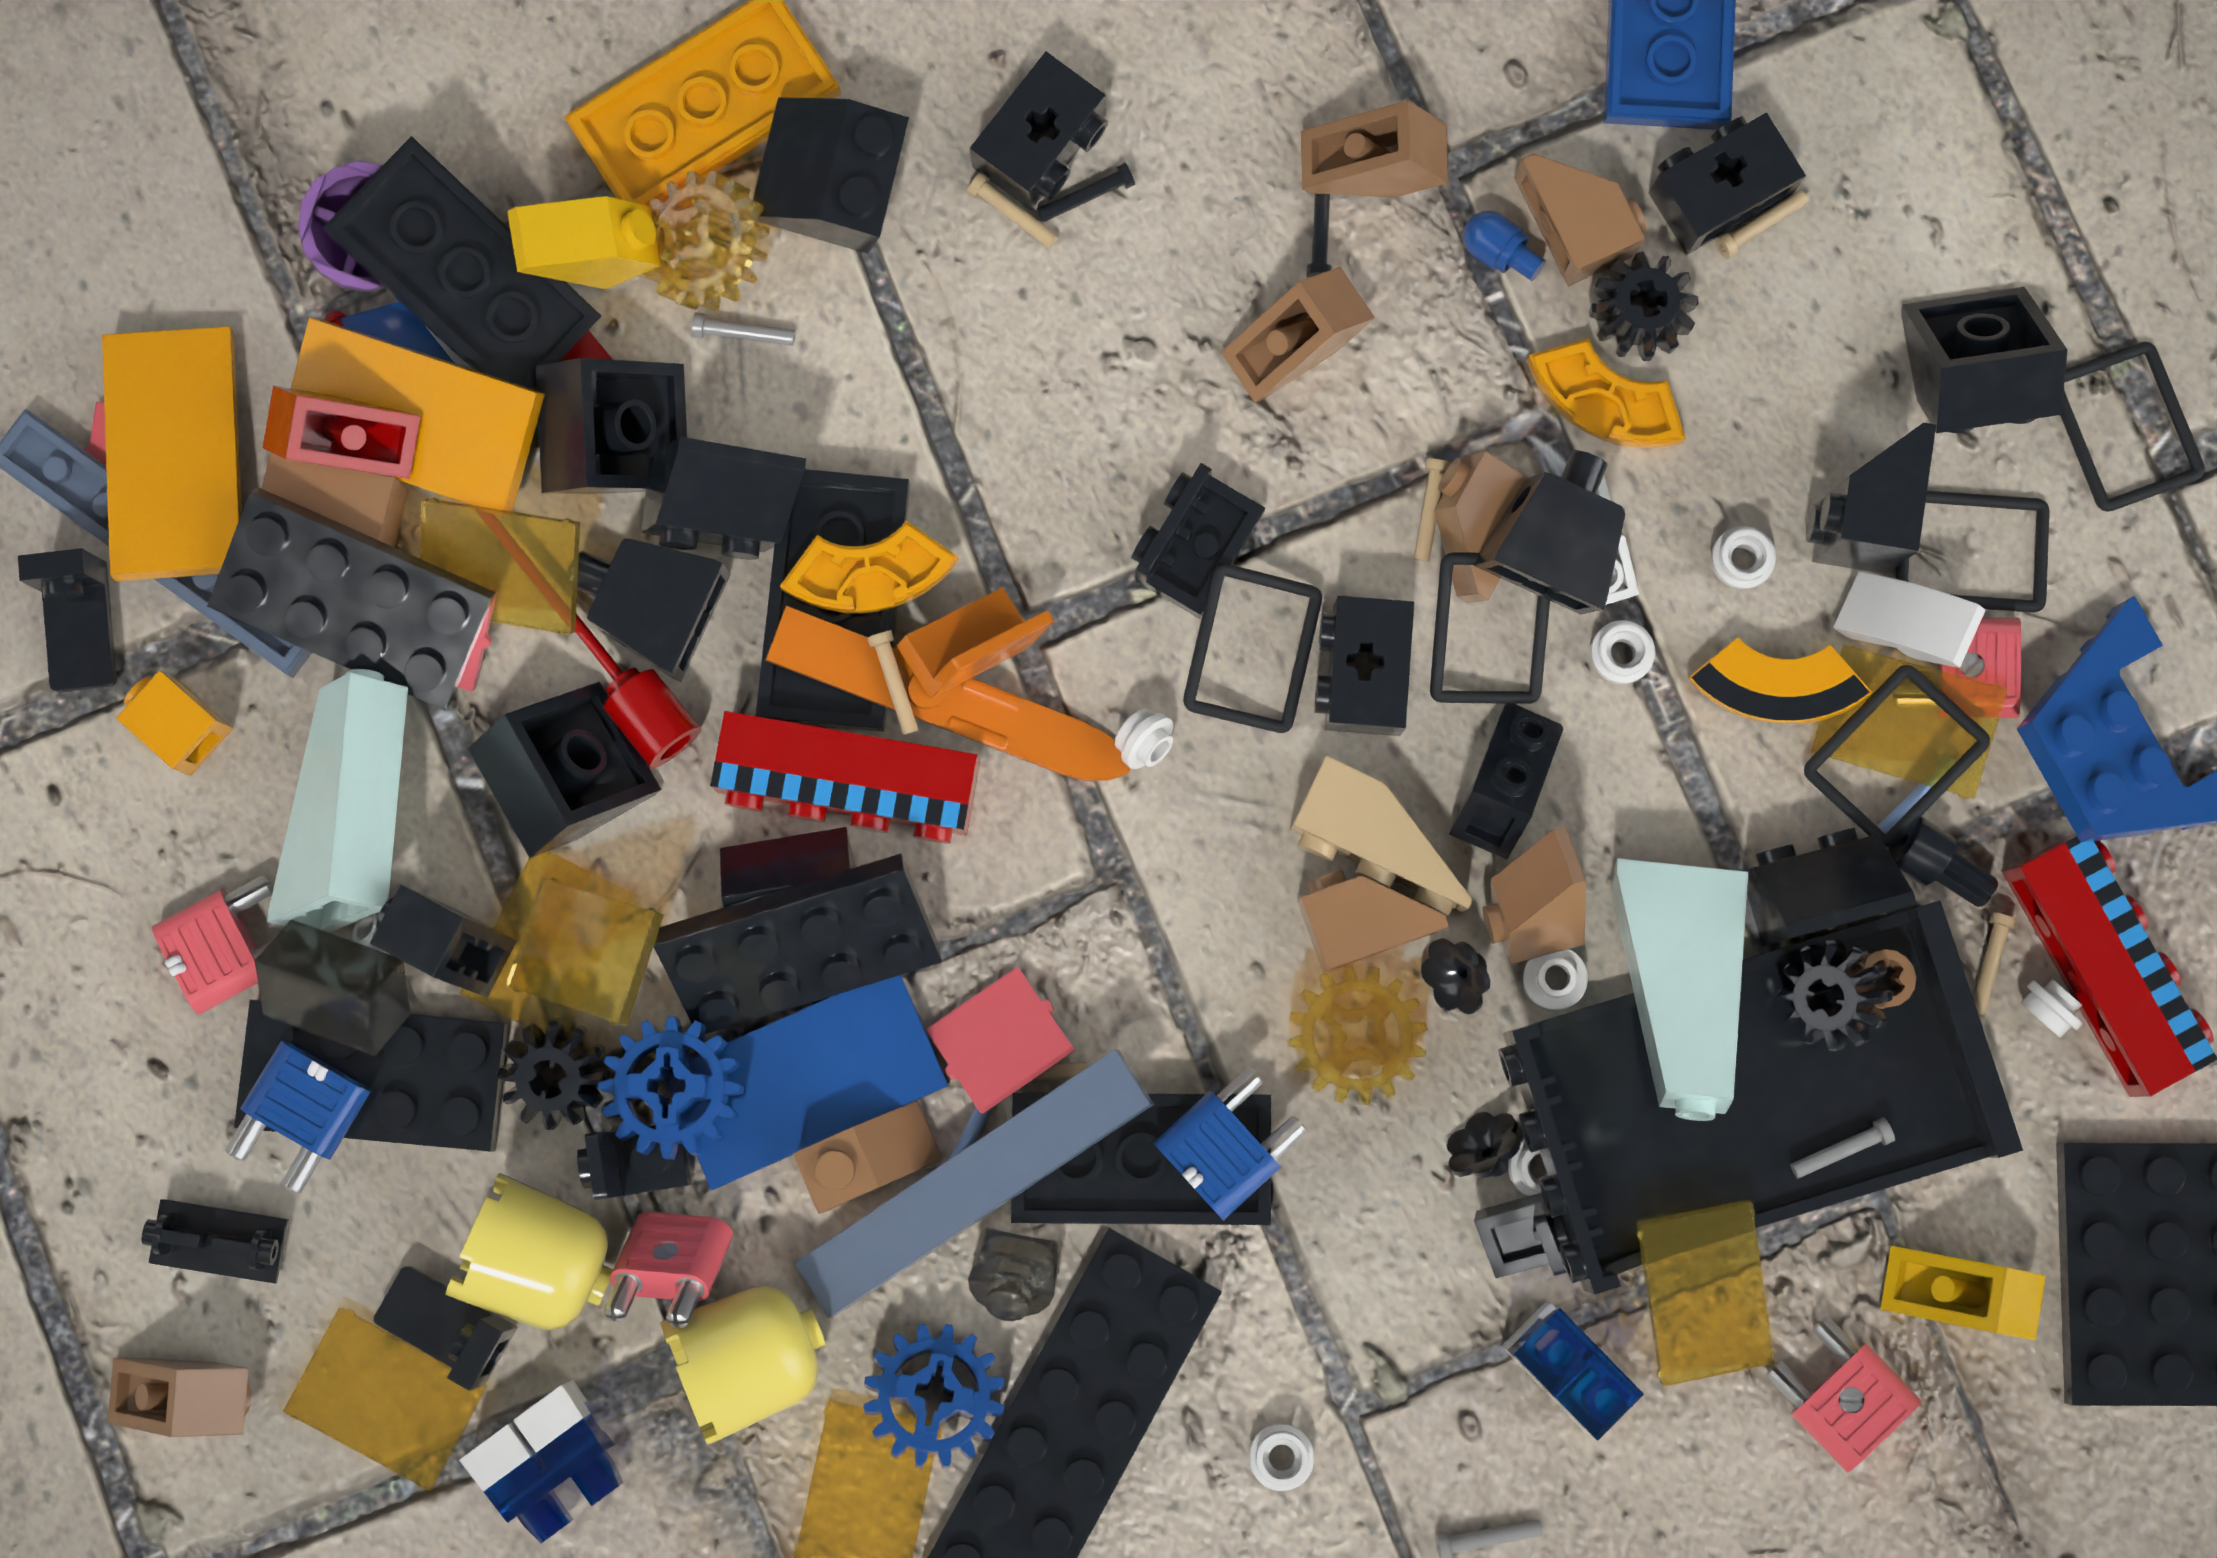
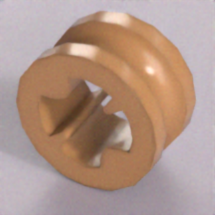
M1888 949L1868 953L1864 966L1865 969L1872 967L1874 964H1882L1884 967L1890 965L1895 971L1890 978L1892 985L1896 987L1893 999L1889 1002L1875 1004L1878 1009L1901 1005L1909 999L1915 989L1916 974L1914 966L1908 958L1898 951Z

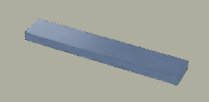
M25 408L0 441V468L109 546L106 466ZM219 574L154 579L291 678L295 677L312 654L308 650L207 607Z
M1114 1049L795 1262L826 1316L833 1318L1153 1106L1154 1103L1120 1050Z

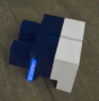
M1548 1301L1501 1346L1542 1389L1547 1391V1394L1588 1436L1597 1441L1644 1395L1561 1308L1556 1309Z
M573 1379L560 1385L515 1418L513 1422L507 1424L459 1460L504 1520L509 1523L518 1517L522 1525L541 1544L574 1520L554 1492V1489L569 1478H572L592 1507L624 1483L615 1462L607 1452L615 1444L608 1434L598 1426L584 1404L587 1401Z

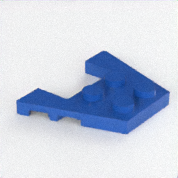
M2134 596L2110 610L2106 615L2108 620L2098 633L2083 644L2079 649L2081 651L2079 657L2066 673L2057 677L2017 728L2019 735L2081 843L2147 835L2161 830L2177 828L2187 830L2201 825L2217 824V769L2184 786L2173 769L2169 757L2161 748L2142 715L2137 701L2130 694L2120 676L2122 668L2163 646Z

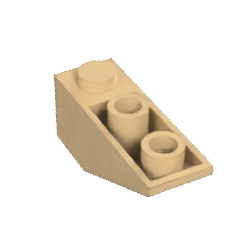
M1326 755L1289 830L1301 836L1297 845L1307 852L1328 861H1332L1336 853L1359 864L1355 872L1357 875H1362L1385 887L1391 888L1393 882L1396 881L1417 892L1413 900L1445 914L1446 917L1449 916L1452 909L1460 913L1469 909L1473 899L1387 785Z

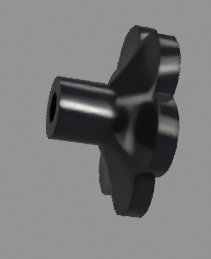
M1445 938L1433 941L1428 948L1429 959L1425 960L1421 965V974L1424 981L1433 988L1436 1003L1447 1011L1458 1008L1464 1014H1474L1482 1008V994L1490 988L1491 981L1487 973V964L1484 957L1476 953L1475 949L1466 942L1453 944Z
M1481 1112L1468 1120L1465 1129L1454 1132L1446 1145L1447 1150L1452 1155L1448 1164L1454 1175L1464 1177L1474 1174L1478 1178H1487L1490 1176L1498 1177L1507 1172L1509 1159L1517 1154L1521 1145L1520 1140L1516 1136L1518 1123L1514 1117L1508 1113H1502L1493 1117L1488 1112Z

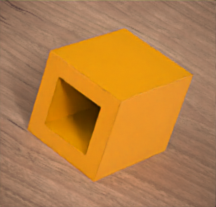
M160 670L154 677L147 676L130 689L124 699L126 707L116 717L122 725L169 767L190 776L234 729L179 679Z

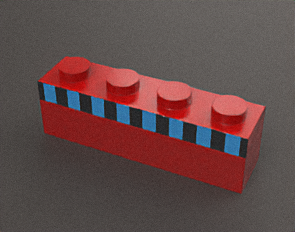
M724 711L710 787L717 793L725 794L724 805L734 808L761 812L764 801L789 805L787 816L798 819L825 822L826 813L830 812L852 816L850 826L853 828L888 833L889 823L915 827L914 838L951 844L952 834L967 836L980 760L978 754Z
M2076 834L2067 836L2008 868L2002 874L2069 992L2082 1004L2080 1007L2082 1015L2129 1097H2151L2217 1061V1056L2210 1045L2214 1041L2213 1033L2204 1017L2197 1010L2189 1009L2177 987L2181 985V978L2173 962L2163 952L2157 953L2145 930L2148 928V920L2143 909L2133 897L2124 895L2112 873L2116 871V865L2109 850L2100 840L2081 843Z

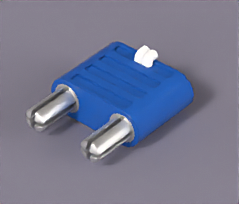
M281 1040L240 1109L246 1115L225 1150L237 1160H246L265 1127H270L302 1146L281 1181L286 1189L291 1188V1192L302 1193L321 1159L331 1160L371 1090L305 1050L285 1040Z
M1249 1067L1217 1096L1211 1090L1206 1093L1153 1142L1223 1221L1281 1168L1276 1160L1307 1133L1305 1125L1302 1124L1269 1154L1267 1150L1300 1120L1295 1116H1291L1260 1144L1232 1112L1263 1084L1261 1077L1258 1075L1227 1105L1223 1103L1256 1072Z

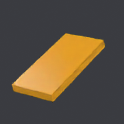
M750 0L568 113L564 118L617 199L650 206L651 212L765 142L778 97L833 99L841 94V89L783 0Z
M309 317L291 384L292 389L338 396L421 416L410 479L395 478L502 516L512 515L545 393L319 318Z
M230 326L103 334L102 353L110 576L117 582L219 574L242 514L234 332Z

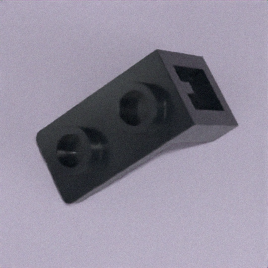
M82 548L19 555V581L42 592L50 688L61 693L114 686L117 682L107 562Z
M1506 703L1498 718L1476 779L1454 819L1449 835L1507 860L1533 815L1562 735L1563 726L1514 703Z
M656 1125L649 1126L650 1128L656 1130ZM595 1132L585 1134L586 1148L578 1149L577 1151L578 1172L582 1187L584 1189L592 1188L594 1200L691 1185L687 1152L683 1144H678L675 1160H667L662 1157L660 1143H656L654 1149L648 1155L636 1151L637 1141L640 1136L638 1134L624 1141L615 1135L616 1132Z
M412 1266L403 1267L374 1315V1323L450 1366L452 1369L447 1379L466 1390L471 1391L486 1385L518 1327L491 1311L445 1295L447 1286Z

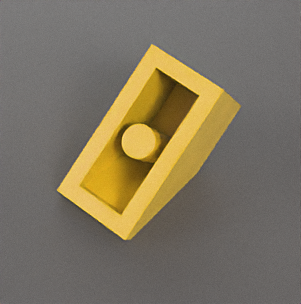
M603 196L518 206L507 211L517 272L606 290L661 266L656 243V228L652 220L650 206Z
M1891 1246L1880 1310L2036 1340L2046 1275Z

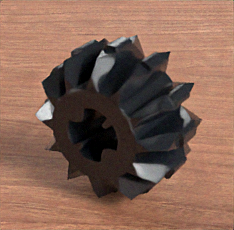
M1644 251L1637 252L1632 259L1631 268L1625 262L1617 259L1611 263L1608 269L1610 278L1597 279L1592 290L1601 300L1591 305L1589 316L1596 320L1607 321L1597 333L1599 341H1607L1615 335L1621 339L1616 348L1618 357H1625L1633 345H1637L1639 356L1644 362L1650 361L1653 358L1657 346L1662 351L1671 354L1679 346L1677 335H1689L1694 328L1695 322L1686 313L1695 310L1699 304L1698 296L1680 292L1691 279L1689 272H1681L1674 277L1666 273L1671 266L1669 256H1662L1655 268H1651ZM1636 297H1643L1645 307L1655 308L1650 317L1644 316V310L1641 306H1632Z
M1833 939L1826 942L1823 951L1816 945L1804 947L1801 949L1803 964L1794 962L1785 966L1783 972L1795 986L1780 989L1777 997L1784 1002L1794 1001L1796 1010L1789 1012L1785 1016L1784 1023H1787L1788 1026L1802 1022L1806 1023L1802 1042L1811 1045L1824 1038L1829 1051H1839L1844 1049L1847 1039L1855 1046L1869 1042L1868 1027L1880 1028L1885 1026L1887 1017L1875 1004L1891 1001L1894 994L1886 988L1876 989L1874 981L1882 978L1886 974L1887 968L1879 964L1865 969L1864 966L1868 958L1867 948L1860 945L1846 952L1842 940ZM1839 985L1844 993V998L1838 999L1836 1001L1838 1004L1832 1006L1828 1001L1826 992L1833 991L1834 987L1832 986Z
M553 1018L548 1022L545 1034L535 1023H531L522 1029L524 1043L511 1040L505 1045L503 1051L514 1063L502 1065L498 1068L497 1078L503 1081L515 1082L516 1086L507 1091L502 1096V1099L507 1105L515 1103L520 1098L527 1104L521 1111V1122L529 1123L539 1111H542L545 1129L555 1130L560 1124L562 1114L572 1125H577L585 1118L583 1105L597 1108L601 1104L604 1097L593 1085L609 1080L610 1070L604 1067L591 1066V1062L598 1059L605 1052L602 1044H595L587 1050L580 1045L587 1035L588 1030L582 1025L577 1026L569 1034L568 1038H565L562 1019ZM548 1060H550V1068L560 1064L565 1070L566 1076L559 1082V1087H557V1079L548 1084L542 1076L541 1072L549 1066Z

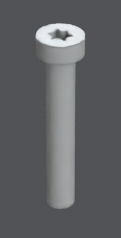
M695 312L693 317L692 337L703 339L704 334L791 346L794 344L795 330L707 319L705 313Z
M1884 1117L1873 1122L1874 1127L1791 1163L1790 1166L1797 1179L1879 1142L1887 1145L1895 1141L1890 1124Z
M1534 1520L1448 1537L1446 1532L1435 1534V1541L1439 1558H1452V1553L1543 1536V1530L1540 1520Z

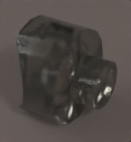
M988 1227L982 1230L976 1241L973 1263L968 1275L969 1290L976 1301L986 1307L992 1316L1003 1321L1021 1320L1025 1316L1038 1314L1047 1308L1055 1295L1056 1279L1062 1261L1061 1247L1058 1242L1008 1233Z

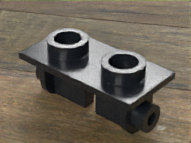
M160 1199L157 1219H148L145 1222L141 1241L143 1245L151 1246L149 1264L277 1284L289 1219Z

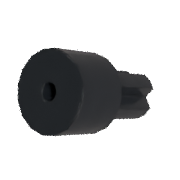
M1922 816L1889 847L1888 851L1900 871L1922 886H1927L1936 880L1977 907L1986 905L1997 890L1998 881L1994 876L1955 852L1957 846L1955 837Z

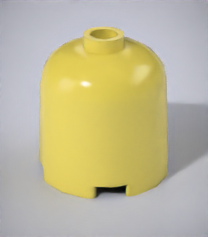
M499 1173L493 1185V1192L502 1196L499 1202L486 1197L460 1254V1258L463 1259L460 1269L468 1272L465 1280L452 1276L445 1295L535 1328L545 1330L564 1328L577 1319L584 1309L586 1302L599 1306L613 1271L612 1268L603 1265L608 1248L606 1231L599 1220L586 1211L512 1177Z
M765 1285L749 1288L695 1308L685 1328H680L679 1325L677 1328L672 1327L667 1322V1319L660 1322L665 1340L670 1345L678 1365L676 1366L677 1372L699 1427L701 1426L707 1445L797 1404L807 1397L816 1385L819 1368L814 1350L826 1345L812 1308L799 1313L791 1297L779 1288Z

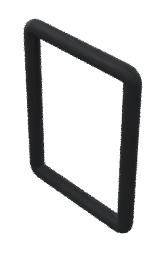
M2146 341L2067 368L2065 382L2145 354L2192 469L2108 499L2065 391H2063L2060 417L2095 503L2099 509L2106 512L2117 510L2197 481L2205 472L2203 460L2157 348L2152 343Z
M1927 491L1926 503L2037 511L2033 600L1966 595L1953 596L1979 604L1988 610L2031 613L2041 611L2046 604L2050 517L2047 502L2039 498ZM1909 558L1896 567L1895 579L1908 582Z
M1466 552L1446 554L1441 560L1430 680V695L1432 699L1440 703H1535L1542 693L1550 601L1541 596H1538L1529 692L1442 690L1453 565H1474L1479 556V553Z
M1222 563L1217 565L1212 572L1183 696V703L1186 709L1193 713L1276 733L1288 732L1292 728L1296 716L1322 604L1321 591L1310 584ZM1224 576L1310 598L1281 721L1196 700Z
M1903 665L1807 761L1804 766V775L1807 780L1868 836L1878 834L1887 847L1893 845L1987 750L1990 745V737L1981 726L1912 665ZM1908 678L1977 741L1885 834L1826 780L1817 769Z

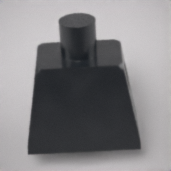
M1573 450L1562 477L1543 472L1527 478L1485 543L1474 566L1580 615L1603 610L1609 594L1625 519V509L1621 505L1597 495L1608 466L1607 462L1591 453Z
M624 538L611 563L583 550L580 551L571 565L566 583L570 587L595 597L587 616V620L592 625L672 679L682 682L731 574L723 563L715 559Z

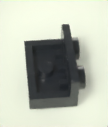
M1200 463L1192 477L1184 472L1180 474L1164 502L1165 506L1172 509L1160 530L1151 525L1147 528L1131 556V559L1139 563L1135 570L1136 582L1199 619L1203 614L1214 568L1222 563L1234 564L1266 509L1212 477V468L1203 463Z

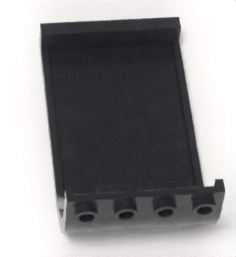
M1941 900L1743 959L1734 1099L1725 1114L1716 1113L1713 1120H1687L1677 1117L1674 1108L1659 1107L1634 993L1504 1032L1503 1037L1507 1047L1498 1050L1506 1080L1511 1088L1519 1085L1527 1110L1519 1114V1121L1526 1144L1531 1153L1540 1151L1547 1177L1539 1179L1546 1208L1551 1218L1560 1216L1568 1242L1560 1244V1252L1566 1272L1572 1284L1581 1282L1583 1290L1594 1295L1621 1287L1618 1279L1619 1274L1656 1259L1981 1159L2000 1158L2023 1151ZM1841 939L1846 952H1849L1853 947L1861 945L1868 949V953L1888 949L1898 951L1906 956L1914 966L1916 974L1915 989L1910 998L1901 1005L1879 1009L1887 1017V1022L1885 1026L1880 1028L1868 1027L1869 1042L1855 1046L1847 1039L1844 1049L1829 1051L1824 1038L1811 1045L1802 1042L1805 1022L1792 1026L1784 1023L1785 1016L1796 1009L1794 1001L1784 1002L1777 997L1780 989L1795 986L1787 978L1783 969L1790 963L1803 964L1801 949L1804 947L1816 945L1823 951L1827 941ZM1888 965L1886 967V974L1882 978L1875 980L1876 989L1886 988L1894 993L1896 987L1892 985L1890 978L1895 971ZM1839 985L1832 986L1834 990L1826 992L1828 1001L1832 1006L1838 1004L1836 1002L1838 999L1844 998V993ZM1884 1117L1890 1124L1895 1141L1887 1145L1879 1142L1798 1179L1795 1177L1790 1166L1791 1163L1874 1127L1873 1122Z

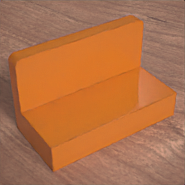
M1002 587L905 635L896 646L931 699L1027 650L1055 620L1050 612L1046 610L1024 621Z

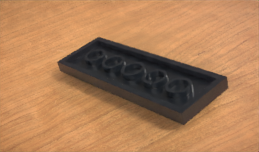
M1109 1227L927 1558H1078L1218 1301L1222 1290Z

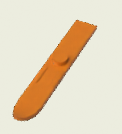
M789 606L785 607L765 659L766 661L895 710L875 647L870 648L867 637ZM892 647L914 718L1063 776L1083 781H1110L1129 773L1131 768L1122 761V752L1115 747V740L1105 732L1081 720L971 678L930 699L899 649Z

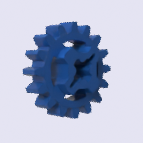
M668 1016L664 1032H659L652 1022L646 1020L642 1022L643 1039L637 1042L623 1034L619 1038L622 1047L627 1051L623 1058L606 1056L604 1063L615 1070L616 1073L614 1080H605L598 1083V1089L614 1095L615 1100L602 1109L603 1116L607 1118L622 1117L624 1121L619 1125L615 1135L624 1141L636 1134L640 1135L636 1151L648 1155L654 1149L656 1143H660L662 1157L667 1160H675L678 1144H683L691 1155L701 1154L699 1138L706 1135L720 1142L724 1137L716 1123L721 1117L736 1120L739 1115L726 1104L728 1096H737L744 1093L743 1086L728 1081V1074L737 1070L740 1067V1063L734 1057L720 1059L719 1054L724 1050L727 1042L717 1035L704 1043L706 1026L698 1021H694L688 1031L682 1033L681 1021L675 1016ZM687 1047L696 1050L705 1059L712 1076L696 1074L689 1066ZM656 1050V1060L641 1074L634 1073L642 1059ZM671 1072H673L675 1078L686 1084L684 1092L674 1093L672 1104L669 1103L668 1098L658 1094L657 1091L659 1084L669 1083ZM631 1100L646 1102L653 1110V1123L656 1124V1130L650 1128L638 1117ZM701 1102H710L704 1114L695 1123L687 1127V1116Z
M950 1324L944 1326L940 1338H931L926 1325H918L917 1341L911 1344L900 1333L894 1335L893 1342L897 1353L891 1357L885 1353L877 1352L874 1356V1361L883 1370V1374L881 1377L867 1376L864 1381L865 1388L878 1393V1399L871 1400L863 1405L864 1413L871 1416L881 1415L883 1420L872 1431V1435L876 1440L885 1438L890 1434L896 1439L891 1450V1456L895 1459L900 1457L907 1448L916 1451L915 1467L922 1469L925 1465L928 1454H937L943 1469L950 1468L951 1451L959 1449L969 1460L973 1458L976 1452L971 1439L977 1435L982 1439L990 1441L995 1433L990 1425L984 1421L986 1416H1002L1004 1411V1405L990 1400L991 1393L1004 1388V1378L987 1377L985 1372L995 1362V1356L993 1353H988L977 1358L972 1353L977 1337L973 1334L965 1338L961 1344L952 1341L953 1326ZM931 1353L929 1365L914 1375H896L901 1367L911 1359ZM954 1358L964 1364L970 1371L978 1392L972 1388L962 1387L951 1370ZM942 1368L941 1382L943 1383V1394L953 1397L952 1403L941 1402L938 1411L933 1414L931 1425L927 1426L925 1424L927 1416L925 1399L915 1396L917 1390H928L931 1380L935 1379L936 1370ZM890 1401L907 1406L916 1420L914 1435L906 1431L896 1420ZM955 1416L972 1418L969 1424L959 1433L946 1439L937 1440L939 1427Z

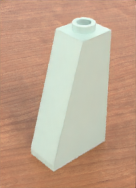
M366 669L350 670L342 677L319 689L268 910V923L328 934L380 912L384 904L389 900L408 687L384 681V676L379 672Z
M1618 858L1611 878V893L1659 1107L1674 1108L1677 1117L1687 1120H1713L1716 1113L1725 1114L1734 1099L1748 872Z

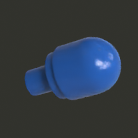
M1481 211L1473 215L1465 225L1463 241L1467 251L1493 271L1499 270L1502 273H1506L1510 268H1513L1530 281H1533L1546 263L1545 259L1526 247L1529 237L1523 233V229L1496 211Z

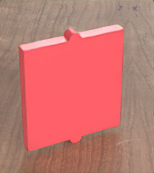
M1018 966L925 1029L948 1064L945 1069L946 1074L952 1080H959L981 1114H984L1075 1051L1051 1016L1054 1012V1007L1050 1001H1041Z

